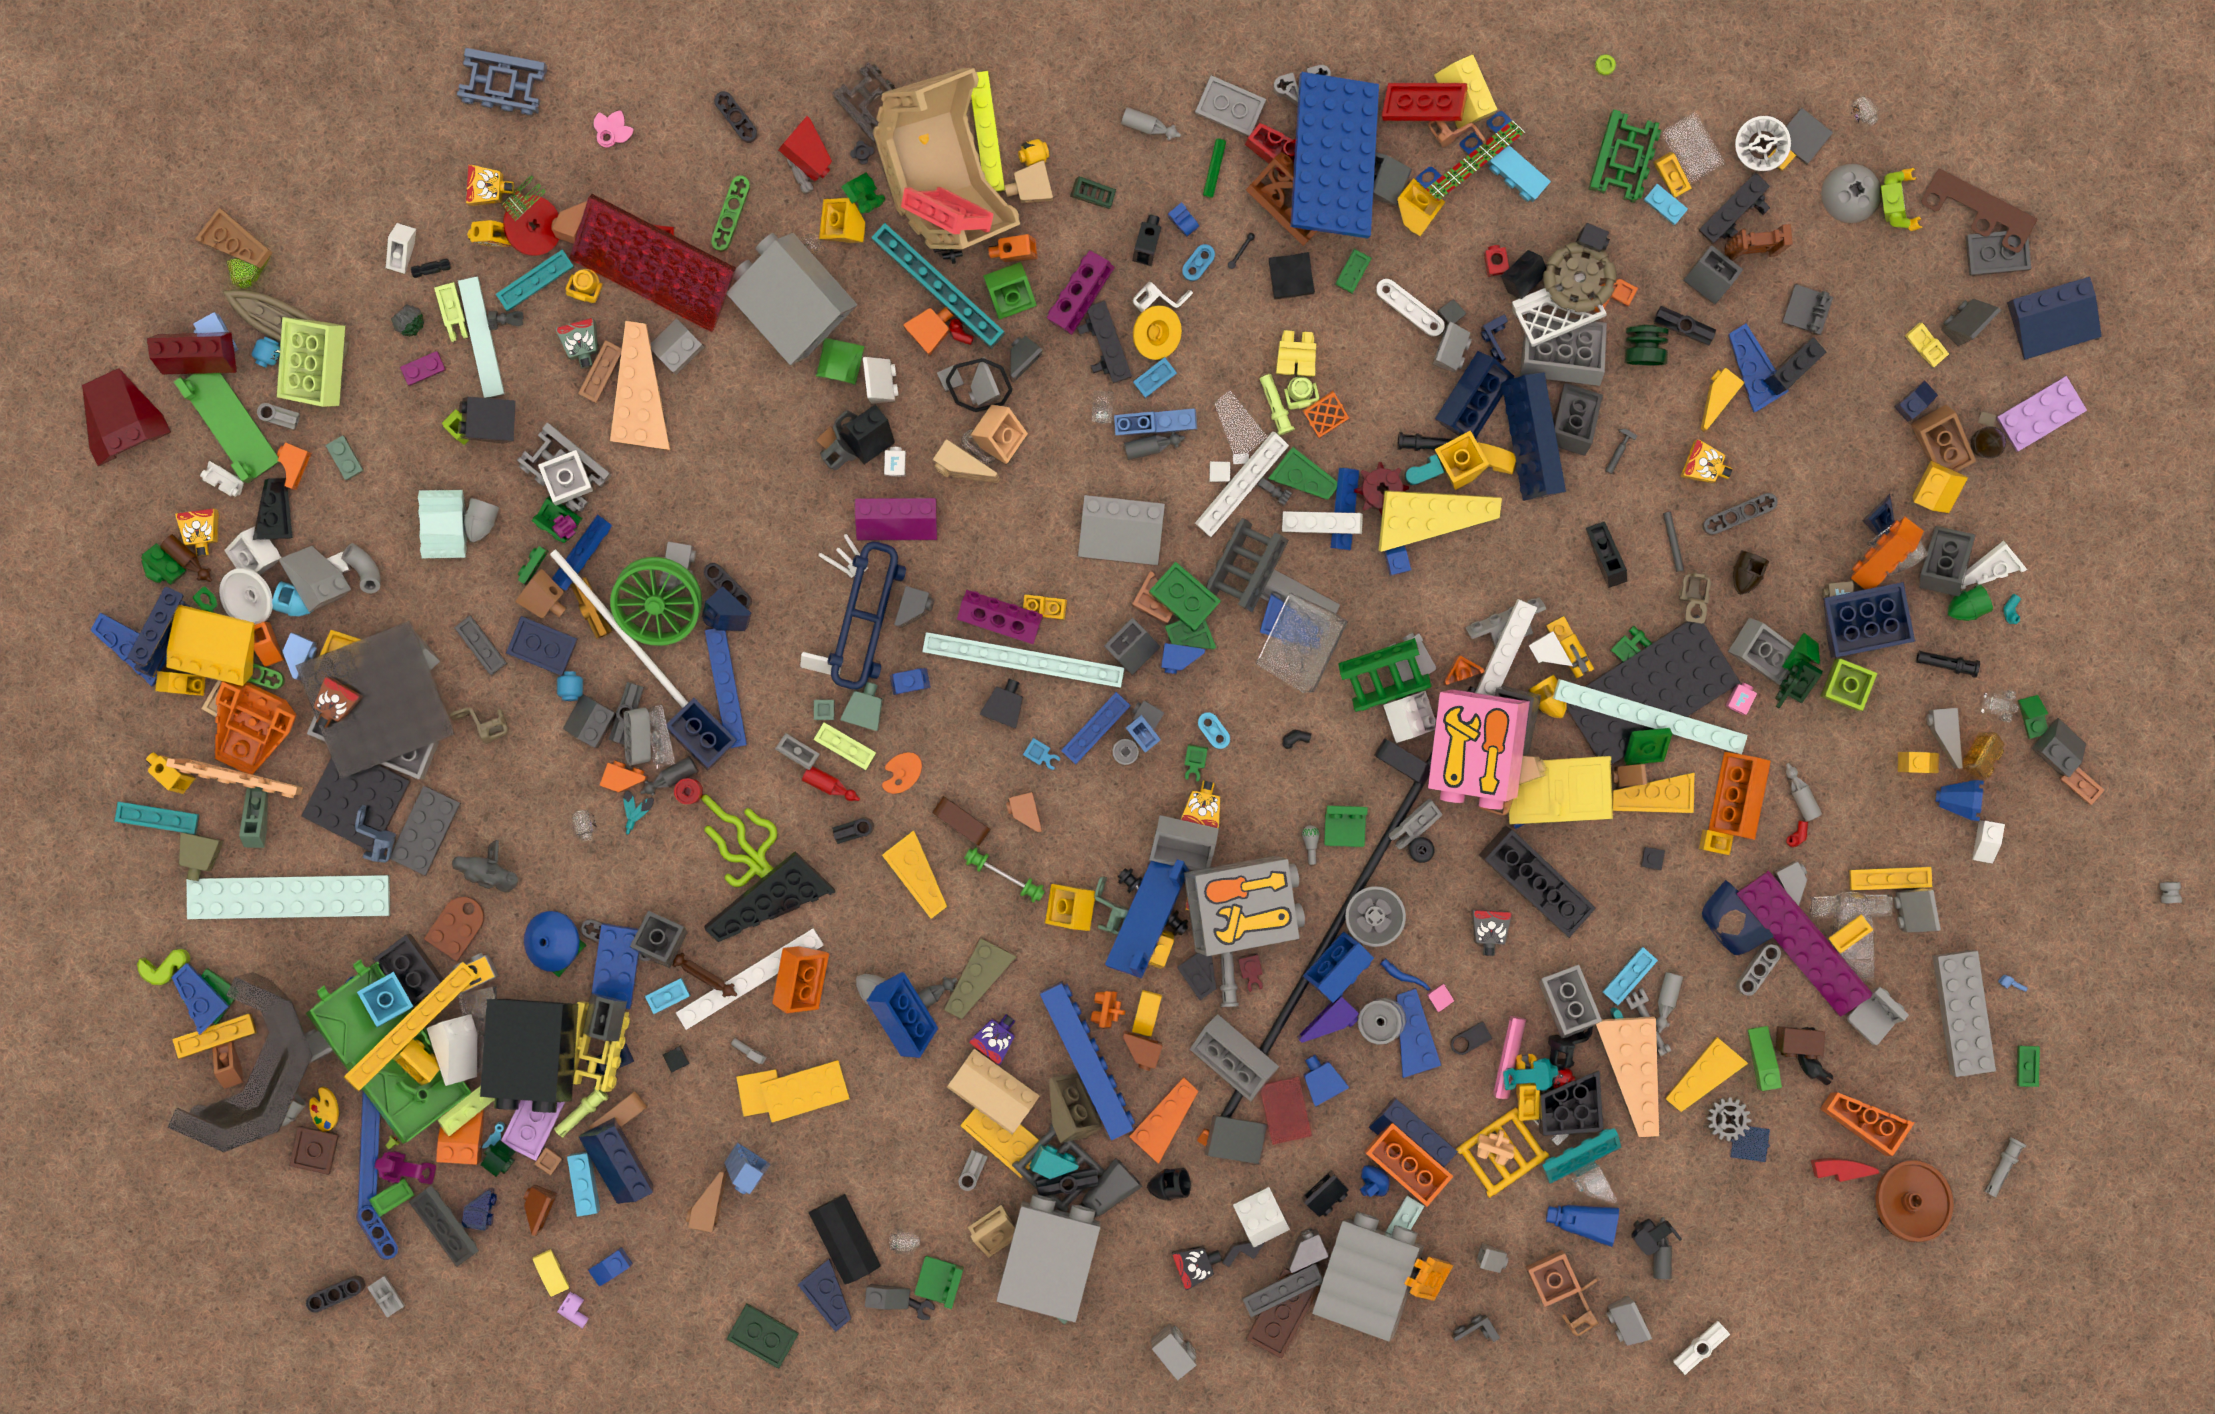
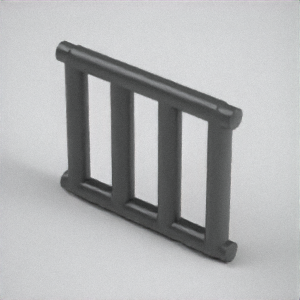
M1052 1124L1049 1126L1050 1130L1019 1162L1015 1161L1012 1164L1035 1188V1179L1042 1178L1043 1176L1036 1172L1032 1174L1025 1166L1033 1159L1039 1145L1046 1146L1056 1135ZM1074 1141L1064 1142L1057 1151L1064 1155V1153L1071 1149L1078 1155L1075 1159L1080 1166L1085 1162L1090 1168L1095 1167L1097 1176H1101L1105 1171ZM1084 1189L1075 1190L1062 1201L1055 1195L1045 1197L1056 1200L1055 1207L1060 1211L1067 1212L1068 1205Z

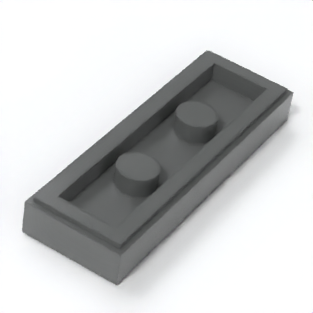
M471 615L454 627L491 676L507 664Z

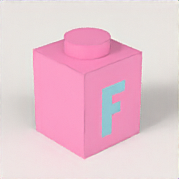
M1742 683V685L1737 684L1725 706L1742 715H1747L1757 693L1752 691L1753 687L1746 683Z

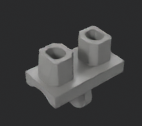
M386 1275L367 1287L386 1317H389L405 1306Z

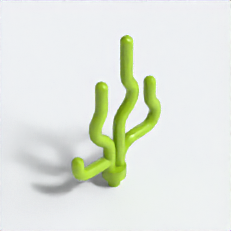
M707 794L702 795V801L720 819L737 827L738 843L749 855L731 854L727 849L724 839L711 826L704 828V831L717 843L720 854L724 859L734 863L742 862L750 867L740 879H735L731 874H726L725 880L733 887H742L756 874L762 879L774 868L766 861L765 853L777 839L778 832L774 823L760 818L750 808L744 810V814L753 823L767 828L770 833L757 852L746 841L745 826L741 819L727 814Z

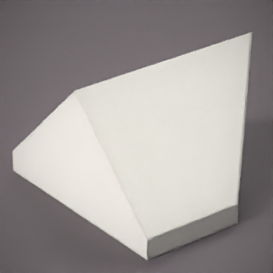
M1554 632L1535 640L1529 645L1538 663L1543 661L1573 666Z

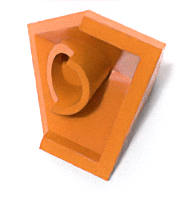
M1461 655L1456 656L1443 681L1444 685L1484 673V669Z

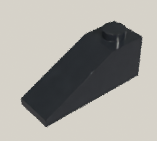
M1605 521L1587 527L1586 531L1608 588L1627 582V569Z

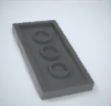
M423 786L392 850L390 859L426 876L461 803L427 786Z
M432 1185L409 1202L456 1267L479 1251L474 1240L467 1235L463 1225L456 1220L451 1209L445 1205L440 1198V1194Z

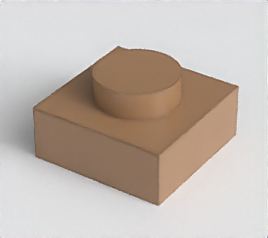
M546 1147L535 1162V1165L551 1176L563 1160V1157Z

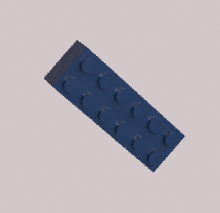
M1545 373L1523 375L1501 382L1523 501L1566 492Z

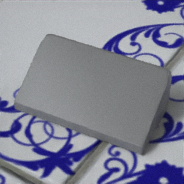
M786 733L775 748V750L808 770L812 768L820 755Z

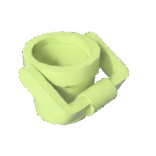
M1304 376L1293 378L1289 382L1288 390L1287 388L1284 389L1289 409L1306 408L1319 400L1316 383L1312 384ZM1313 389H1314V393H1315V397H1316V398H1314V399H1309V398L1312 396V394H1313Z

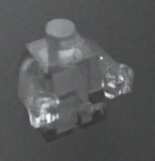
M2007 690L2002 695L1984 693L1981 713L1998 715L1999 720L2011 722V713L2017 712L2019 708L2018 704H2013L2016 692Z

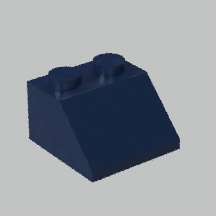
M722 586L705 601L702 618L707 626L713 627L715 630L745 631L748 628L752 613Z

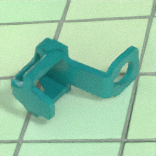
M1541 1058L1538 1061H1533L1534 1069L1514 1070L1513 1068H1508L1503 1072L1505 1090L1514 1089L1516 1084L1535 1083L1537 1090H1547L1552 1086L1553 1078L1559 1075L1558 1067L1552 1065L1549 1059ZM1509 1074L1512 1076L1513 1079L1511 1080V1084L1509 1083Z

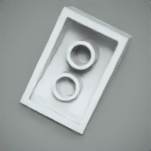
M863 357L867 398L871 404L894 402L895 396H899L898 386L893 384V376H896L895 364H891L890 359Z
M469 1014L428 1027L427 1031L445 1086L477 1077L478 1033L472 1015Z

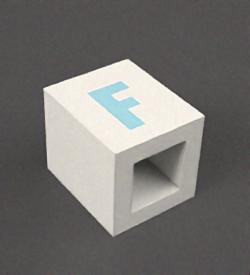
M890 447V450H885V476L906 477V451H902L901 447Z

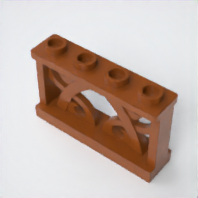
M1280 152L1249 185L1246 191L1304 246L1318 231L1290 227L1292 207L1288 208L1284 204L1285 193L1283 188L1293 189L1294 163L1289 156ZM1275 167L1280 168L1286 174V176H1283L1279 171V181L1274 176ZM1268 174L1272 183L1264 185L1261 181ZM1278 192L1280 194V199L1275 195L1278 194Z

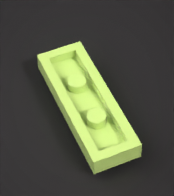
M825 722L814 738L818 743L867 770L876 754L875 751Z
M480 1086L437 1121L443 1131L450 1136L493 1102L495 1098L480 1097Z

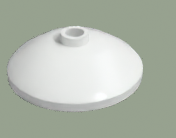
M236 568L223 577L219 590L220 600L230 617L254 622L255 625L265 622L269 618L273 608V598L268 584L258 573L247 568Z

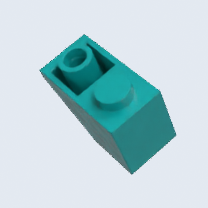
M1040 1144L1029 1166L1033 1172L1052 1179L1077 1170L1079 1165L1073 1155L1069 1153H1064L1063 1155L1057 1152V1148L1049 1144L1046 1146Z

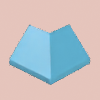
M394 972L357 992L376 1027L413 1008Z

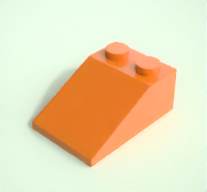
M484 1109L450 1136L440 1126L436 1162L475 1165L481 1162Z

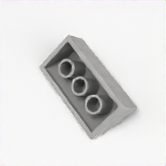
M1218 1014L1204 1027L1189 1049L1250 1102L1279 1068L1276 1063Z

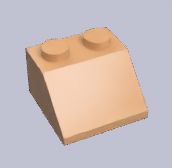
M991 405L971 433V436L981 449L1007 464L1028 433L1009 407Z

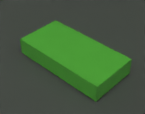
M404 1178L399 1183H395L372 1197L369 1201L380 1217L413 1197L414 1193Z

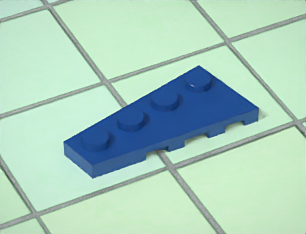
M1416 988L1397 994V1002L1406 1013V1025L1404 1031L1399 1035L1402 1078L1441 1066Z

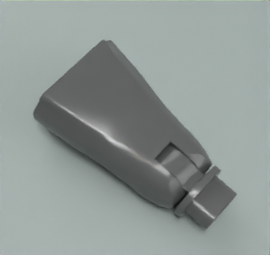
M1115 1158L1098 1179L1099 1186L1092 1187L1085 1194L1079 1206L1095 1210V1219V1217L1103 1215L1143 1186L1131 1172L1128 1173V1169L1123 1163Z

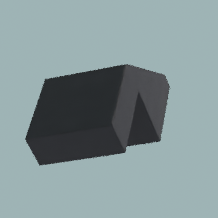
M1250 1240L1233 1243L1223 1257L1222 1263L1230 1267L1240 1251L1255 1259L1264 1243L1253 1247Z

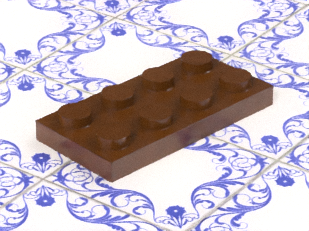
M1284 1267L1278 1280L1293 1273ZM1317 1285L1259 1313L1246 1340L1282 1359L1316 1297L1320 1286Z

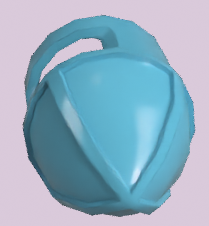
M283 581L278 584L272 600V610L288 614V616L298 617L311 613L306 608L293 584Z

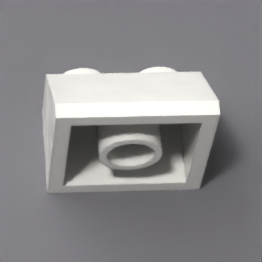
M254 526L241 532L224 551L236 568H247L261 575L273 567L281 556L270 540H253Z

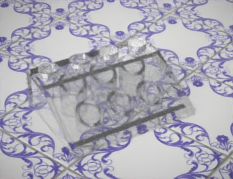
M1289 593L1256 664L1303 693L1315 692L1348 621L1326 608L1293 593Z

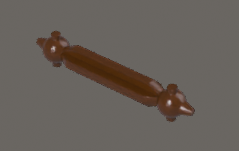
M684 953L676 955L672 964L673 967L681 966L684 971L715 990L722 991L724 998L726 996H737L733 983L726 985L722 979L691 960H685Z

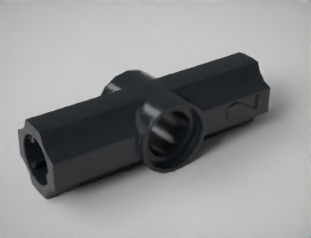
M1663 306L1659 307L1653 321L1675 331L1678 335L1687 336L1707 346L1711 344L1716 329L1694 320L1691 316H1684ZM1681 321L1688 322V331L1680 327Z
M1095 1167L1069 1172L1052 1179L1046 1177L1035 1179L1038 1195L1041 1196L1060 1193L1071 1194L1075 1190L1099 1186ZM1066 1179H1071V1180H1072V1182H1071L1070 1185H1068V1186H1063V1185H1062V1183H1063L1064 1180H1066Z

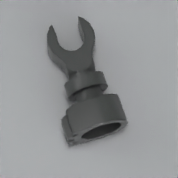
M489 311V330H497L499 323L501 325H506V323L513 326L523 325V312L515 311L507 315L506 313L498 315V311Z
M1264 478L1258 483V486L1271 493L1273 498H1279L1277 503L1282 506L1287 503L1292 495L1287 489L1283 492L1279 486L1275 487Z

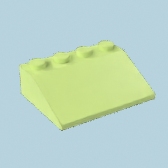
M282 317L277 386L278 398L322 407L339 406L345 325Z

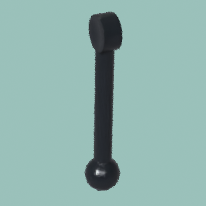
M1253 233L1247 235V240L1234 259L1228 263L1229 269L1235 268V263L1249 242L1254 240L1255 235Z

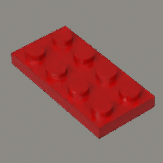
M1388 83L1382 119L1383 121H1462L1468 91L1467 83Z

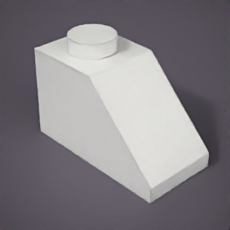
M399 223L395 225L388 236L387 269L403 274L406 273L415 244V228Z
M1979 821L1972 860L1993 864L2002 844L2005 824Z

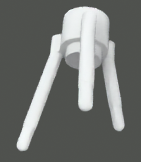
M845 534L844 538L854 554L860 556L853 542ZM837 548L836 551L849 563L847 566L849 569L819 553V557L847 573L851 578L855 576L857 567L852 566L853 560L840 548Z

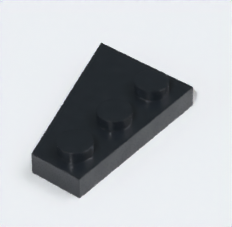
M286 478L265 479L253 540L293 538L288 487L284 486Z

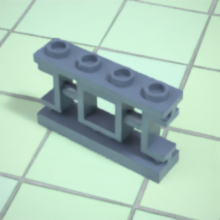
M465 48L463 65L472 68L469 86L459 84L457 96L462 99L461 102L466 104H473L474 101L480 102L481 106L493 108V105L501 106V110L509 112L517 109L521 110L522 114L531 116L533 113H539L540 100L531 98L534 80H545L544 75L547 72L548 66L544 62ZM472 60L498 65V67L489 65L488 76L478 74L480 65L472 62ZM512 68L537 72V74L529 73L527 83L518 82L519 72ZM495 72L512 75L509 93L492 90ZM476 83L486 84L484 93L492 96V98L466 93V91L475 93ZM516 90L525 91L524 101L531 103V105L507 101L506 99L514 100Z

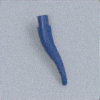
M1386 958L1380 963L1392 977L1400 981L1419 984L1427 991L1430 990V987L1422 980L1401 972Z

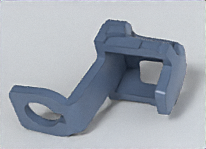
M362 805L357 813L355 829L357 832L375 839L373 853L366 851L363 854V858L385 863L391 857L396 834L387 830L380 832L363 825L366 806ZM385 848H388L387 856L384 855Z

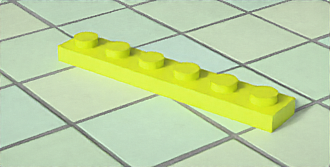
M988 71L976 72L979 80L977 87L973 88L971 98L981 168L985 174V180L996 192L1005 191L989 75Z

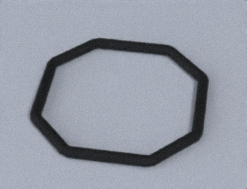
M985 358L954 365L946 378V384L955 403L973 412L988 410L991 405L974 408L958 400L950 383V379L957 368L984 362L1000 369L1009 390L1000 403L991 405L1003 406L1012 393V386L1004 368Z

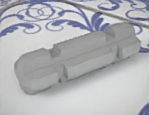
M787 159L798 184H801L802 192H811L813 186L811 182H808V176Z

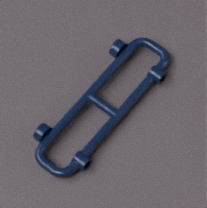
M874 541L867 543L862 548L860 556L855 555L853 558L852 566L857 567L842 628L835 654L830 653L827 660L828 665H832L831 678L834 683L840 687L853 690L862 688L867 683L869 677L877 679L880 675L881 664L873 662L887 603L893 580L901 582L906 574V567L898 564L897 551L890 545ZM873 549L890 555V563L877 614L855 609L864 570L868 565V554ZM852 617L874 622L861 677L856 682L842 679L839 676V668L843 663V653Z

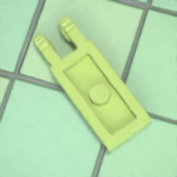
M455 283L435 287L444 325L447 327L450 340L452 342L457 340L452 326L459 324L463 338H468L466 321Z

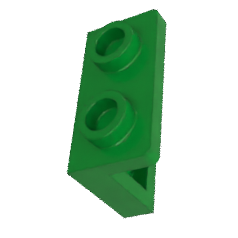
M549 496L544 501L538 514L533 517L532 522L541 530H545L553 535L557 541L565 543L569 539L565 536L560 539L552 529V526L555 525L553 520L561 514L563 517L569 515L577 525L574 529L576 531L583 518L562 504L555 506Z

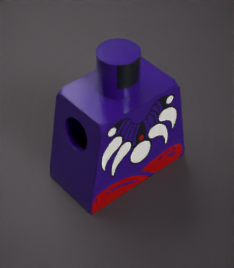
M1005 1014L1000 1023L992 1018L970 1039L969 1043L1000 1065L1015 1037V1034L1009 1030L1015 1023V1020L1008 1014Z

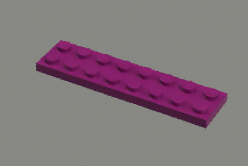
M1769 870L1737 892L1739 898L1766 929H1770L1774 936L1773 938L1840 1017L1871 998L1873 993Z

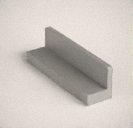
M1276 570L1273 571L1260 596L1269 602L1272 593L1322 627L1325 632L1340 607V604Z

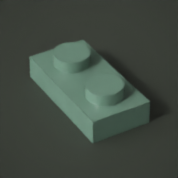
M344 435L326 444L329 453L346 481L364 471Z

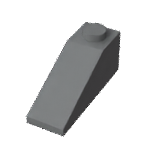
M1958 708L1929 710L1926 721L1927 725L1930 726L1931 732L1953 768H1963Z

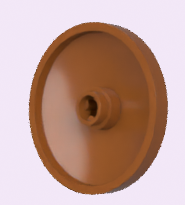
M1914 1160L1895 1164L1882 1175L1877 1185L1875 1203L1878 1215L1884 1226L1896 1237L1908 1242H1924L1939 1236L1949 1225L1954 1207L1952 1191L1945 1177L1933 1166Z

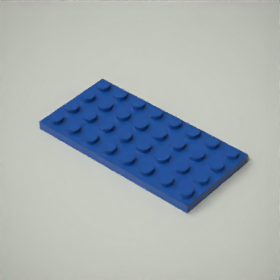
M1307 72L1300 73L1290 227L1361 238H1369L1371 236L1379 84Z

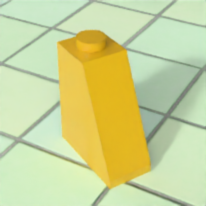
M1898 752V772L1939 773V753Z

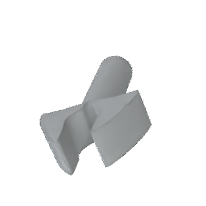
M736 1038L732 1040L731 1045L746 1054V1057L759 1064H763L767 1057L761 1052L753 1050Z

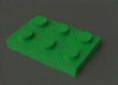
M1177 562L1168 569L1149 591L1155 599L1194 632L1221 603L1219 598Z

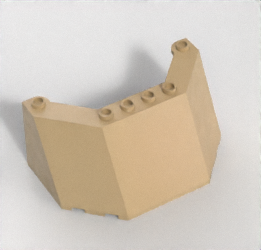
M963 68L882 93L881 100L883 101V106L879 107L877 115L879 123L878 126L874 127L873 134L896 210L901 216L906 215L910 220L908 224L918 235L922 234L925 237V244L930 249H964L1020 225L1018 211L1011 205H1007L985 180V174L979 162V154L973 142L974 137L970 132L967 110L973 88L977 87L979 80L975 68ZM929 134L927 144H922L919 136ZM911 187L917 191L937 190V187H942L992 212L993 219L990 232L978 229L961 230L960 234H952L902 208L901 203L904 189Z

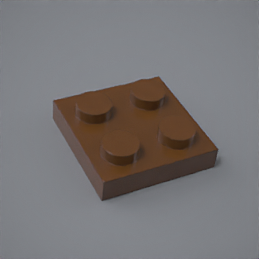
M298 1126L289 1166L329 1175L339 1134Z

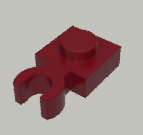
M1258 954L1238 959L1242 978H1249L1247 983L1249 992L1252 991L1251 985L1255 982L1258 983L1259 989H1262V982L1257 978L1258 975H1262Z

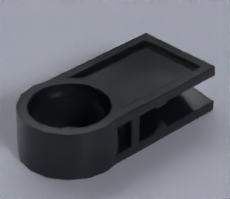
M1480 1022L1455 1035L1450 1045L1456 1054L1464 1055L1488 1042L1492 1037L1484 1022ZM1458 1037H1464L1468 1040V1047L1463 1052H1458L1454 1049L1453 1044Z

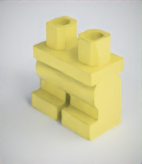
M1283 331L1282 339L1279 342L1276 374L1294 375L1295 364H1297L1296 376H1315L1316 343H1314L1313 332H1302V341L1294 342V331Z

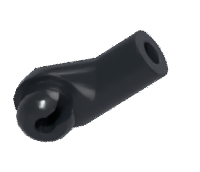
M1296 729L1284 735L1282 745L1284 748L1290 749L1297 741L1309 743L1312 733Z

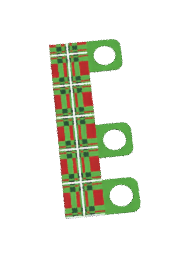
M530 176V177L528 178V179H530V181H529L528 183H530V182L532 181V179L534 178L533 176ZM524 181L501 205L516 221L546 192L545 189L539 192H542V194L535 201L533 200L536 196L528 202L527 200L534 193L528 196L529 193L525 196L520 193L524 188H521L526 182ZM537 184V185L533 188V189H535L536 187H538V188L535 190V192L541 187L540 184Z

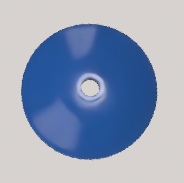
M546 911L536 915L529 922L524 934V947L528 958L536 967L549 972L560 971L568 967L577 956L580 942L579 934L575 924L568 916L557 911Z

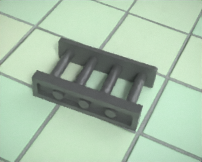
M1241 518L1240 522L1235 526V532L1231 540L1227 542L1225 552L1222 558L1218 560L1216 569L1209 578L1206 588L1214 595H1217L1219 590L1240 599L1238 605L1253 612L1289 540L1275 532L1271 538L1251 529L1252 523ZM1247 536L1267 545L1262 556L1242 547ZM1238 554L1258 563L1253 574L1233 565ZM1228 572L1249 581L1244 592L1223 583Z

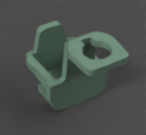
M1103 876L1099 879L1095 891V899L1112 908L1107 926L1098 924V928L1118 935L1120 921L1122 918L1125 920L1129 908L1116 905L1101 897L1107 881V877Z

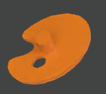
M909 752L892 758L886 764L885 770L893 772V777L882 783L883 789L888 793L896 794L912 787L918 780L922 770L920 758L916 754ZM897 779L902 780V783L900 785L895 784V781Z

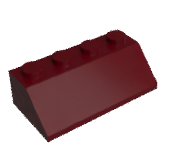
M232 332L157 334L147 338L149 358L162 375L237 372Z

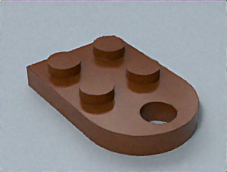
M458 897L451 900L435 921L424 940L458 962L483 925L484 911L482 906L470 897ZM466 903L474 905L475 910L472 914L465 913L464 906Z

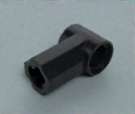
M863 817L832 828L837 844L867 836L872 833L874 823L870 818ZM864 821L869 825L867 832H862L859 829L860 822Z

